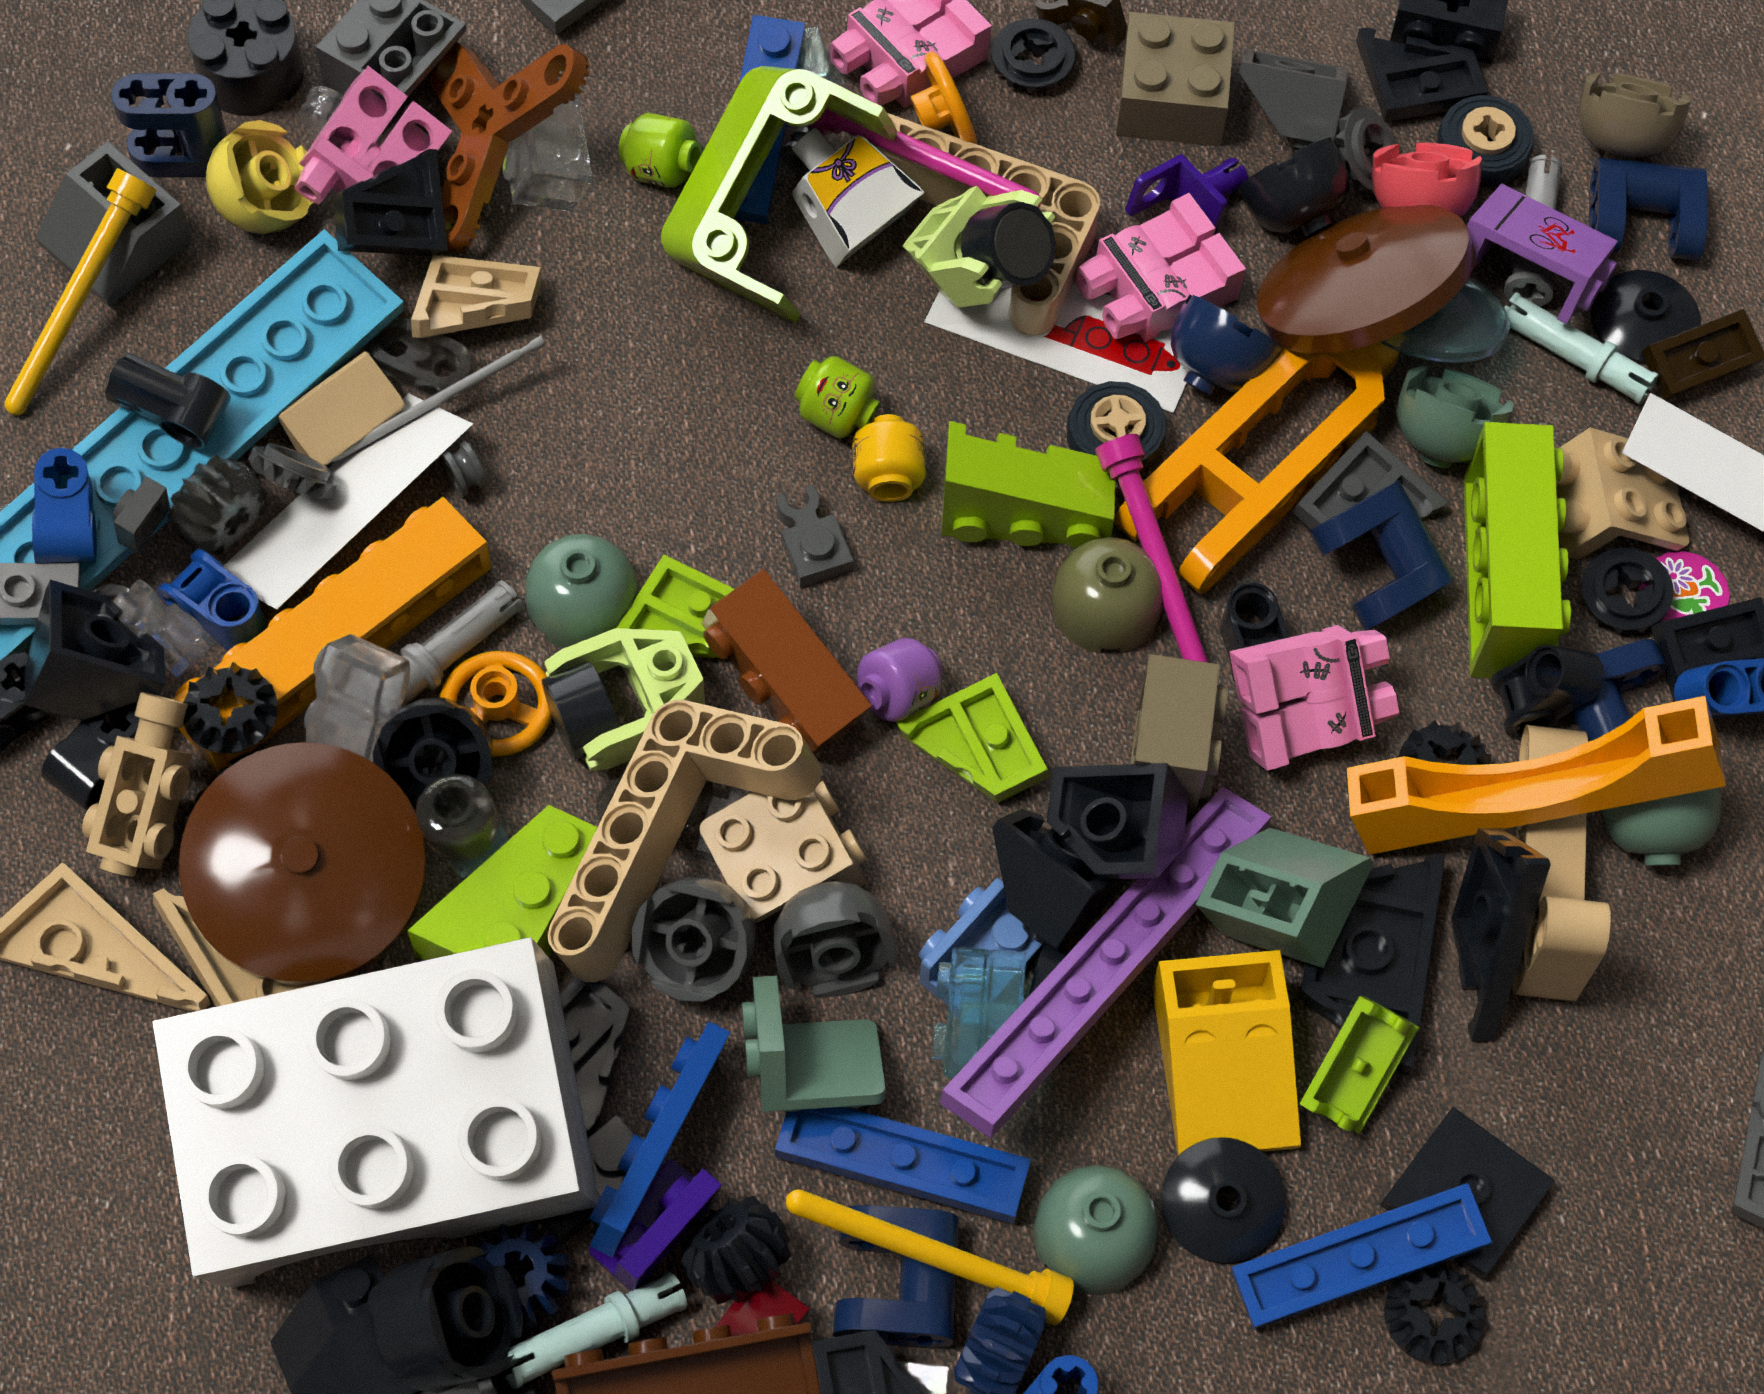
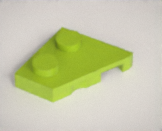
M663 555L617 628L681 631L693 657L719 658L706 643L703 636V631L706 629L701 623L708 609L732 592L734 588L667 555Z
M997 673L896 722L903 738L996 803L1050 778L1042 757Z

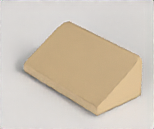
M364 351L294 401L277 415V418L297 452L326 465L371 433L375 428L400 412L406 405L369 353Z

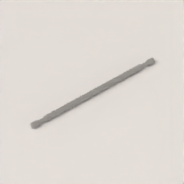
M540 335L523 348L513 350L386 421L325 466L332 462L340 461L520 360L525 354L542 348L546 345Z

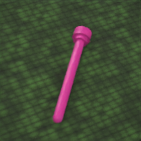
M827 108L817 121L806 126L811 129L817 128L824 135H829L832 132L840 134L844 131L853 136H863L870 143L971 188L978 186L983 193L990 196L1019 190L1040 196L1036 191L899 131L894 141H891Z
M1136 433L1128 434L1103 443L1095 449L1103 472H1109L1112 480H1118L1142 548L1156 566L1161 580L1163 606L1183 659L1209 663L1140 475V471L1144 469L1141 459L1146 455L1139 436Z

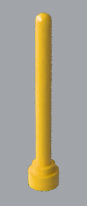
M117 168L106 187L111 191L106 201L111 203L5 400V409L11 415H21L26 411L131 215L137 217L141 208L147 210L157 191L154 187Z
M793 1190L786 1197L788 1211L796 1216L991 1289L999 1287L1011 1293L1016 1291L1031 1298L1030 1302L1045 1308L1046 1323L1058 1325L1064 1318L1071 1303L1074 1289L1073 1279L1053 1270L1045 1269L1041 1273L1032 1271L1027 1275L804 1190Z

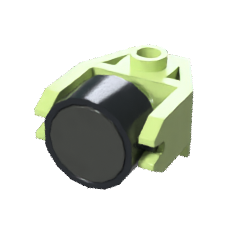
M974 186L962 195L951 198L932 208L902 247L939 292L957 308L989 304L997 296L1000 289L1035 284L1047 275L1055 256L1056 243L1051 226L1055 215L1052 212L1040 211L1037 206L1041 203L1042 199L1038 195L1019 190L986 197L978 186Z
M615 628L561 649L544 661L547 677L541 681L554 723L571 758L575 761L585 757L590 771L610 769L630 761L651 717L665 703L673 700H687L705 705L704 679L681 631ZM618 665L623 667L645 714L643 718L621 727L618 725L611 702L598 673Z

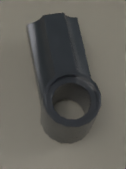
M129 352L116 362L110 373L109 382L105 390L108 401L157 422L160 428L171 438L186 446L197 449L205 447L231 400L228 391L208 377L191 372L186 373L183 377Z

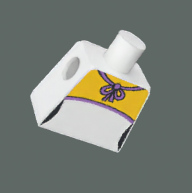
M814 128L792 147V150L810 170L802 177L792 191L793 198L828 258L836 268L906 214L924 194L920 186L863 136L856 135L835 151L820 131Z

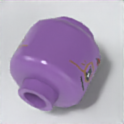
M900 638L866 654L858 665L857 687L872 705L870 711L885 721L898 722L934 704L941 694L943 680L942 664L932 649L915 639Z

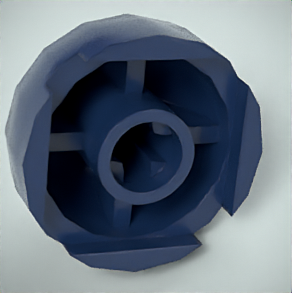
M1189 294L1178 312L1172 327L1171 348L1174 358L1188 371L1183 381L1212 397L1216 388L1237 393L1250 379L1257 377L1268 368L1281 354L1284 347L1258 329H1251L1238 321V317L1196 295Z

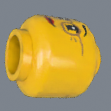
M886 414L875 417L871 423L866 424L856 432L852 442L853 474L857 485L869 493L870 497L882 502L901 501L911 496L913 491L922 485L926 477L925 441L921 430L913 424L905 422L900 416Z

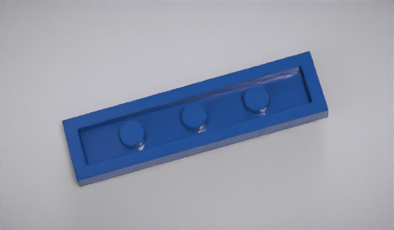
M753 15L739 84L742 78L756 67L773 66L799 69L806 33L805 23ZM786 123L783 125L734 219L768 224L781 160V150L784 145L787 129Z
M708 1021L698 1041L688 1036L686 1037L670 1068L680 1074L674 1087L671 1090L660 1085L644 1116L645 1119L654 1123L646 1139L635 1134L633 1135L617 1166L618 1169L627 1173L618 1190L606 1185L589 1219L599 1224L590 1244L594 1249L613 1257L731 1032Z
M847 1107L802 1109L796 1112H786L775 1147V1157L1011 1224H1014L1031 1162V1159Z
M1466 1183L1231 1267V1272L1252 1328L1256 1330L1489 1247L1492 1240L1470 1186Z

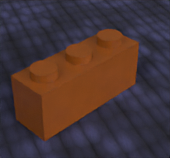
M764 568L708 609L701 624L706 629L703 631V636L710 649L722 660L727 657L741 674L739 682L747 696L757 705L764 703L777 719V722L795 727L814 755L859 722L872 707Z

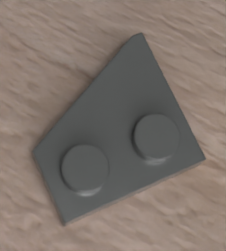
M1365 431L1300 500L1292 513L1310 529H1313L1400 480L1422 520L1435 516L1447 501L1372 435ZM1367 531V532H1365L1364 534L1358 536L1357 538L1351 540L1350 542H1348V543H1346V544H1344V545H1342V546H1345V545H1348V544H1351V543H1354V542H1357V541H1360V540H1363V539H1366V538H1369V537H1372V536H1371V534L1369 533V531Z

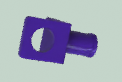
M1180 154L1136 178L1125 211L1129 216H1134L1166 198L1173 201L1190 193L1215 226L1214 235H1216L1228 205L1225 198L1240 191L1238 187L1248 179V174L1243 164L1229 172V169L1238 165L1239 160L1235 158L1226 159L1222 164L1201 174L1183 154ZM1161 179L1155 189L1143 196L1154 182Z

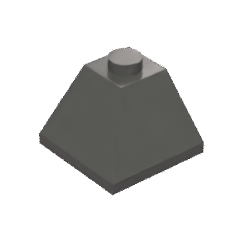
M1245 48L1239 73L1281 136L1291 137L1289 144L1297 148H1303L1329 137L1334 140L1347 84V68Z

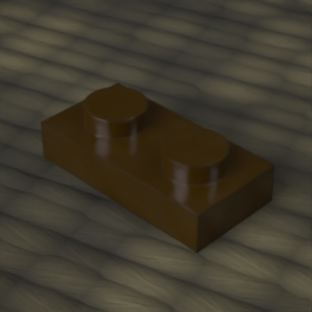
M1744 309L1653 343L1641 351L1649 370L1659 374L1656 385L1663 400H1668L1755 366L1764 360V350Z

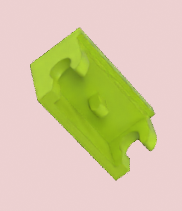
M1359 996L1299 1104L1313 1113L1322 1114L1333 1120L1340 1128L1346 1131H1355L1361 1134L1420 1027L1368 997Z

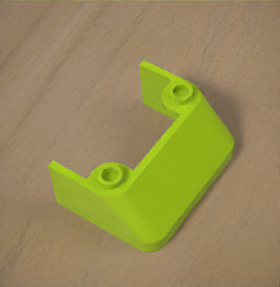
M760 66L750 70L738 85L663 226L661 242L666 253L679 265L796 323L801 313L784 294L739 272L749 251V239L744 228L734 220L737 211L785 123L795 127L810 125L817 121L827 108L891 141H894L898 131L882 106L810 71Z

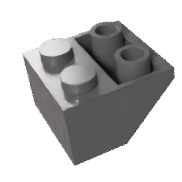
M358 0L316 46L324 86L344 96L352 82L369 66L405 95L409 96L467 31L466 24L425 0ZM370 89L385 101V98L378 91Z
M107 141L65 174L35 238L43 249L73 274L111 204L106 201L111 192L106 187L117 168L157 189L147 210L141 208L137 217L133 215L129 217L91 288V291L98 298L111 307L191 243L192 239L181 204Z

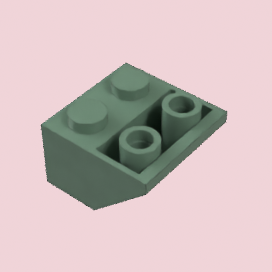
M1269 827L1221 852L1195 905L1224 936L1270 951L1280 950L1282 955L1324 968L1374 862L1370 857Z

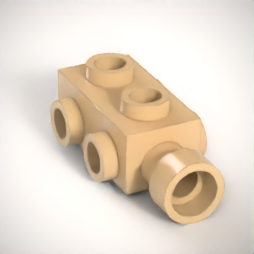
M140 692L134 716L140 718L135 738L117 736L115 745L109 746L102 753L98 764V775L105 782L99 804H93L87 810L82 824L83 834L89 838L86 852L102 857L100 869L135 877L137 868H162L164 858L168 855L173 845V824L179 801L185 795L190 782L188 768L192 754L170 748L175 727L182 728L188 704Z

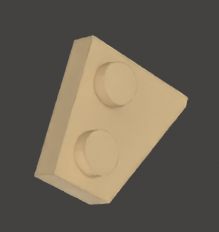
M433 255L411 318L412 337L423 338L531 318L541 287V267Z

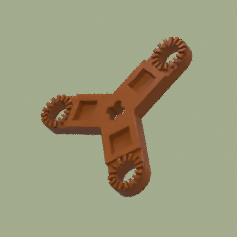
M456 42L431 70L430 85L462 132L455 154H453L447 164V178L441 192L447 251L458 254L459 251L464 252L465 246L470 247L472 244L470 238L476 239L477 234L474 231L480 230L481 225L477 224V222L482 220L480 213L483 205L489 204L509 143L553 115V109L560 104H568L569 100H575V93L580 95L582 90L579 87L581 84L586 85L587 81L583 78L588 77L590 72L586 70L590 67V64L587 62L588 58L583 53L566 44L558 45L499 85L489 69L480 62L479 57H477L478 54Z

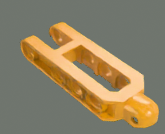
M1400 335L1370 346L1337 353L1309 354L1284 348L1268 368L1257 377L1250 379L1143 481L1157 520L1161 516L1167 519L1194 492L1198 493L1225 515L1187 555L1178 571L1180 579L1199 594L1209 591L1300 502L1365 431L1371 433L1376 428L1379 415L1377 409L1385 400L1383 380L1391 373L1397 363L1401 350ZM1337 366L1355 379L1356 390L1260 483H1257L1224 456L1233 447L1239 449L1243 446L1248 432L1269 412L1275 415L1281 409L1283 399L1303 379L1306 378L1310 381L1312 378H1328ZM1124 501L1115 516L1114 525L1136 542L1138 534L1126 501Z

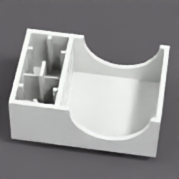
M531 937L153 1021L193 1277L234 1288L256 1283V1276L271 1269L328 1253L407 1239L429 1237L455 1239L495 1230L501 1224L508 1225L509 1227L594 1208L599 1200L554 963Z

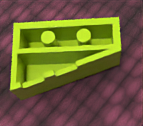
M949 421L941 536L955 537L963 542H979L984 539L1010 540L1021 546H1034L1041 542L1068 544L1075 549L1087 541L1111 537L1115 510V480L1111 479L1109 472L1102 471L1096 455L1049 445L1045 454L1016 447V436L999 433L995 442L966 435L965 424Z
M548 805L407 930L415 957L426 961L529 937L550 957L553 951L548 943L547 935L550 924L598 827Z

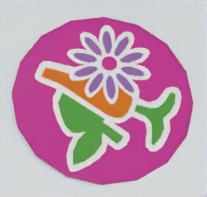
M1680 551L1667 552L1656 558L1666 568L1673 583L1672 604L1661 622L1728 605L1730 593L1726 578L1715 564L1703 556Z

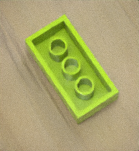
M1484 422L1473 459L1469 462L1463 478L1470 677L1491 678L1496 672L1515 664L1539 646L1544 644L1558 646L1560 634L1566 635L1569 631L1571 605L1569 600L1561 599V583L1566 581L1568 573V551L1566 548H1559L1558 532H1562L1565 525L1566 503L1564 498H1557L1556 482H1560L1563 472L1562 448H1554L1553 425Z

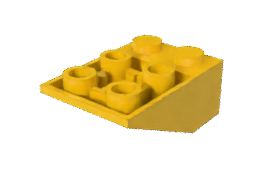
M1280 950L1159 961L1152 984V992L1177 1155L1179 1156L1188 1147L1200 1141L1220 1137L1244 1141L1253 1145L1261 1152L1300 1148L1301 1138L1291 1013Z

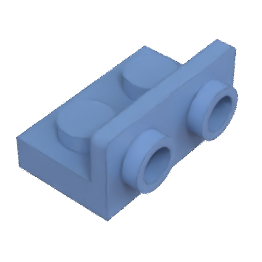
M998 877L985 891L981 887L975 888L958 909L957 915L961 918L947 933L942 929L937 930L928 939L919 953V958L922 960L919 983L974 1027L1041 953L1044 945L1031 938L1023 929V923L1009 913L1003 881Z

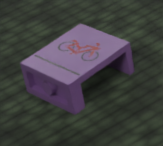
M1502 183L1470 218L1467 224L1476 252L1474 268L1496 243L1575 282L1557 320L1565 324L1570 321L1579 308L1588 312L1599 291L1603 292L1617 266L1616 262L1609 259L1618 242L1617 240Z

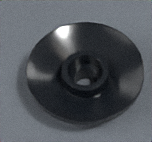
M1631 270L1613 276L1603 292L1599 291L1591 307V320L1595 333L1603 344L1609 340L1618 346V353L1637 364L1647 365L1642 355V350L1653 343L1700 326V313L1689 291L1673 278L1649 270ZM1644 305L1650 306L1654 308L1656 311L1649 310L1645 308Z
M1211 1138L1188 1147L1173 1161L1162 1184L1161 1209L1170 1233L1186 1251L1206 1261L1233 1263L1256 1255L1273 1240L1284 1217L1285 1192L1277 1169L1259 1149L1238 1139ZM1222 1187L1231 1188L1237 1195V1205L1231 1211L1221 1209L1216 1202L1217 1192Z

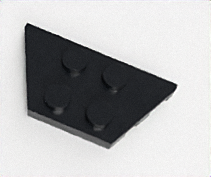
M1478 828L1451 917L1454 942L1459 957L1462 990H1476L1478 998L1473 1019L1467 1024L1471 1041H1495L1515 975H1520L1524 967V947L1529 932L1535 929L1538 924V903L1551 866L1547 857L1502 828Z
M1438 853L1427 855L1423 862L1393 868L1392 864L1372 868L1324 968L1304 962L1298 999L1340 1030L1359 996L1368 997L1415 1025L1420 1026L1445 855ZM1418 1032L1396 1069L1401 1074L1409 1075L1413 1069Z

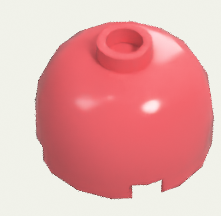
M1427 142L1416 143V151L1411 153L1399 154L1400 144L1380 148L1373 154V192L1381 208L1432 205L1452 211L1461 218L1467 213L1478 195L1483 159L1479 156L1472 160L1473 151L1470 149L1449 144Z

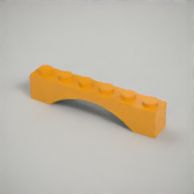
M1705 696L1643 708L1624 724L1595 740L1564 752L1537 759L1504 764L1459 765L1430 762L1403 756L1347 768L1350 817L1369 855L1475 835L1478 828L1506 829L1726 786L1719 738Z

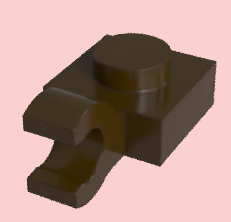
M1037 0L1034 3L1038 19L1047 20L1056 25L1072 22L1076 34L1086 39L1118 47L1126 37L1127 24L1120 0H1054L1053 3Z

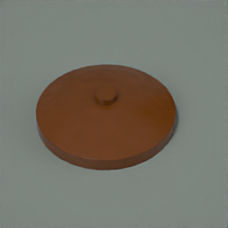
M1432 205L1384 207L1371 210L1337 222L1307 238L1289 251L1265 277L1257 295V309L1270 338L1286 349L1309 354H1327L1363 348L1392 338L1415 327L1449 303L1462 289L1472 273L1476 260L1475 248L1464 221L1447 209Z
M300 742L273 746L255 752L241 759L219 775L204 791L188 818L183 832L179 856L180 883L187 909L195 925L217 953L237 968L257 978L287 985H314L350 976L368 967L392 948L411 923L419 906L426 878V850L423 834L420 831L421 826L420 823H417L416 812L400 786L385 771L370 760L350 750L322 743Z

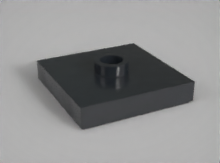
M1452 1107L1385 1196L1380 1206L1390 1211L1468 1183L1492 1243L1489 1247L1463 1255L1454 1260L1483 1281L1555 1180L1455 1107Z

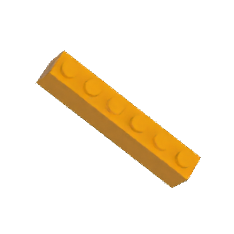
M444 497L440 498L430 507L417 509L407 518L402 528L386 540H378L370 544L361 553L359 560L340 574H332L323 579L311 596L295 608H287L279 612L270 621L267 629L248 643L243 642L232 647L224 655L221 663L214 667L216 670L228 668L232 662H235L241 668L249 670L257 668L260 674L272 684L277 697L278 713L273 728L261 742L237 753H216L194 742L188 735L184 723L182 728L177 727V729L216 772L224 767H230L229 761L253 751L492 569L487 541ZM200 677L190 679L189 681L196 683ZM189 681L177 690L173 700L184 702L188 693ZM230 690L229 695H226L224 704L214 705V707L219 708L225 726H227L228 717H231L233 708L244 706L238 704L233 690Z

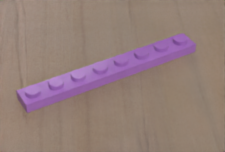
M1222 786L1186 825L1183 848L1158 878L1137 879L948 1083L942 1090L940 1104L992 1139L1198 909L1195 904L1221 852L1269 828L1272 816Z

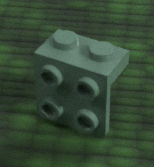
M777 976L753 977L754 1002H742L744 1039H750L745 1040L747 1078L759 1077L762 1112H796L802 1109L831 1107L858 1108L864 1105L880 1104L885 1100V1080L875 1022L868 1019L782 1024Z

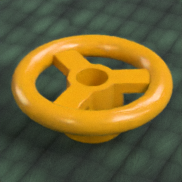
M934 51L926 53L923 61L932 86L910 96L921 125L937 131L950 125L955 137L977 144V137L972 122L945 63L938 53Z
M509 651L480 653L459 664L446 679L440 693V698H448L457 702L462 686L474 676L470 685L474 705L471 710L482 719L483 723L489 720L501 721L508 718L527 726L514 736L505 739H492L493 757L509 756L527 749L542 737L551 723L552 715L541 681L547 677L546 673L534 661L523 655ZM507 669L519 672L532 683L537 693V709L520 702L516 678ZM494 695H502L505 697L502 701L497 703L487 701L490 697Z

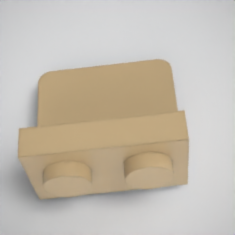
M1590 427L1559 447L1563 450V472L1560 482H1556L1557 498L1565 499L1566 518L1563 531L1558 533L1561 547L1567 549L1569 558L1581 560L1619 535L1675 551L1689 544L1686 526L1687 518L1682 508L1677 484L1622 454L1628 438Z
M821 781L808 796L798 800H784L751 792L707 817L700 825V833L724 879L747 902L755 922H760L783 909L786 902L795 894L815 884L830 882L834 879L838 882L856 884L860 887L867 884L858 866L867 861V858L850 829L842 834L839 832L831 816L840 812V809L824 781Z

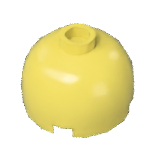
M262 120L244 122L222 139L213 149L206 169L207 191L214 207L226 221L238 229L257 234L278 232L292 226L308 213L309 206L313 204V202H310L295 190V185L304 168L299 162L307 151L302 145L295 149L289 141L284 139L282 136L288 132L282 127Z

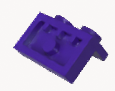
M674 1160L666 1161L658 1170L613 1257L591 1246L589 1248V1255L629 1291L639 1288L690 1231L692 1225L698 1222L714 1204L722 1184L703 1168L693 1177Z

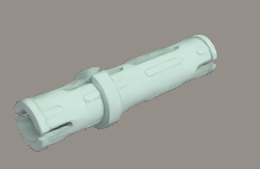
M1517 292L1509 300V303L1512 304L1511 307L1506 305L1499 317L1498 322L1500 324L1510 327L1586 372V379L1595 384L1601 380L1632 398L1639 405L1645 401L1648 396L1646 391L1649 390L1651 392L1659 377V374L1656 372H1651L1618 353V346L1609 340L1603 344L1572 325L1557 320L1558 317L1523 298Z
M667 1272L662 1277L629 1293L613 1292L604 1298L603 1305L510 1347L507 1357L512 1355L514 1357L505 1370L523 1361L528 1362L512 1368V1373L506 1376L508 1383L512 1388L518 1389L524 1383L564 1365V1356L596 1350L617 1339L626 1343L639 1336V1329L675 1312L685 1310L687 1308V1299L683 1289L659 1299L673 1291L672 1288L680 1284L679 1280L672 1272Z

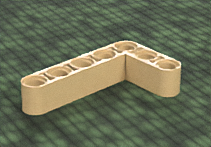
M887 113L897 131L1036 191L1042 199L1039 207L1040 211L1052 212L1055 215L1051 225L1056 243L1054 257L1060 259H1054L1047 275L1037 283L1013 287L1009 309L1010 321L1018 331L1033 336L1050 331L1056 324L1075 283L1077 267L1085 262L1095 240L1100 208L1098 192L1091 185L986 147L963 141L960 138ZM876 147L924 191L920 200L938 206L951 198L962 195L971 188L881 147ZM1035 298V299H1040V300H1042V301L1035 302V301H1030V300H1028V299Z
M673 700L656 710L640 739L548 930L549 945L578 979L584 982L604 980L619 965L632 938L631 929L637 912L646 900L652 896L706 780L784 800L804 798L816 789L822 776L821 765L800 732L789 724L687 700Z
M1526 725L1520 744L1519 761L1541 758L1588 742L1587 733L1585 731ZM1587 813L1517 826L1516 838L1547 857L1551 866L1538 903V924L1535 929L1530 930L1524 947V967L1521 974L1515 975L1512 985L1514 995L1575 1002L1605 955L1611 922L1609 904L1585 900Z

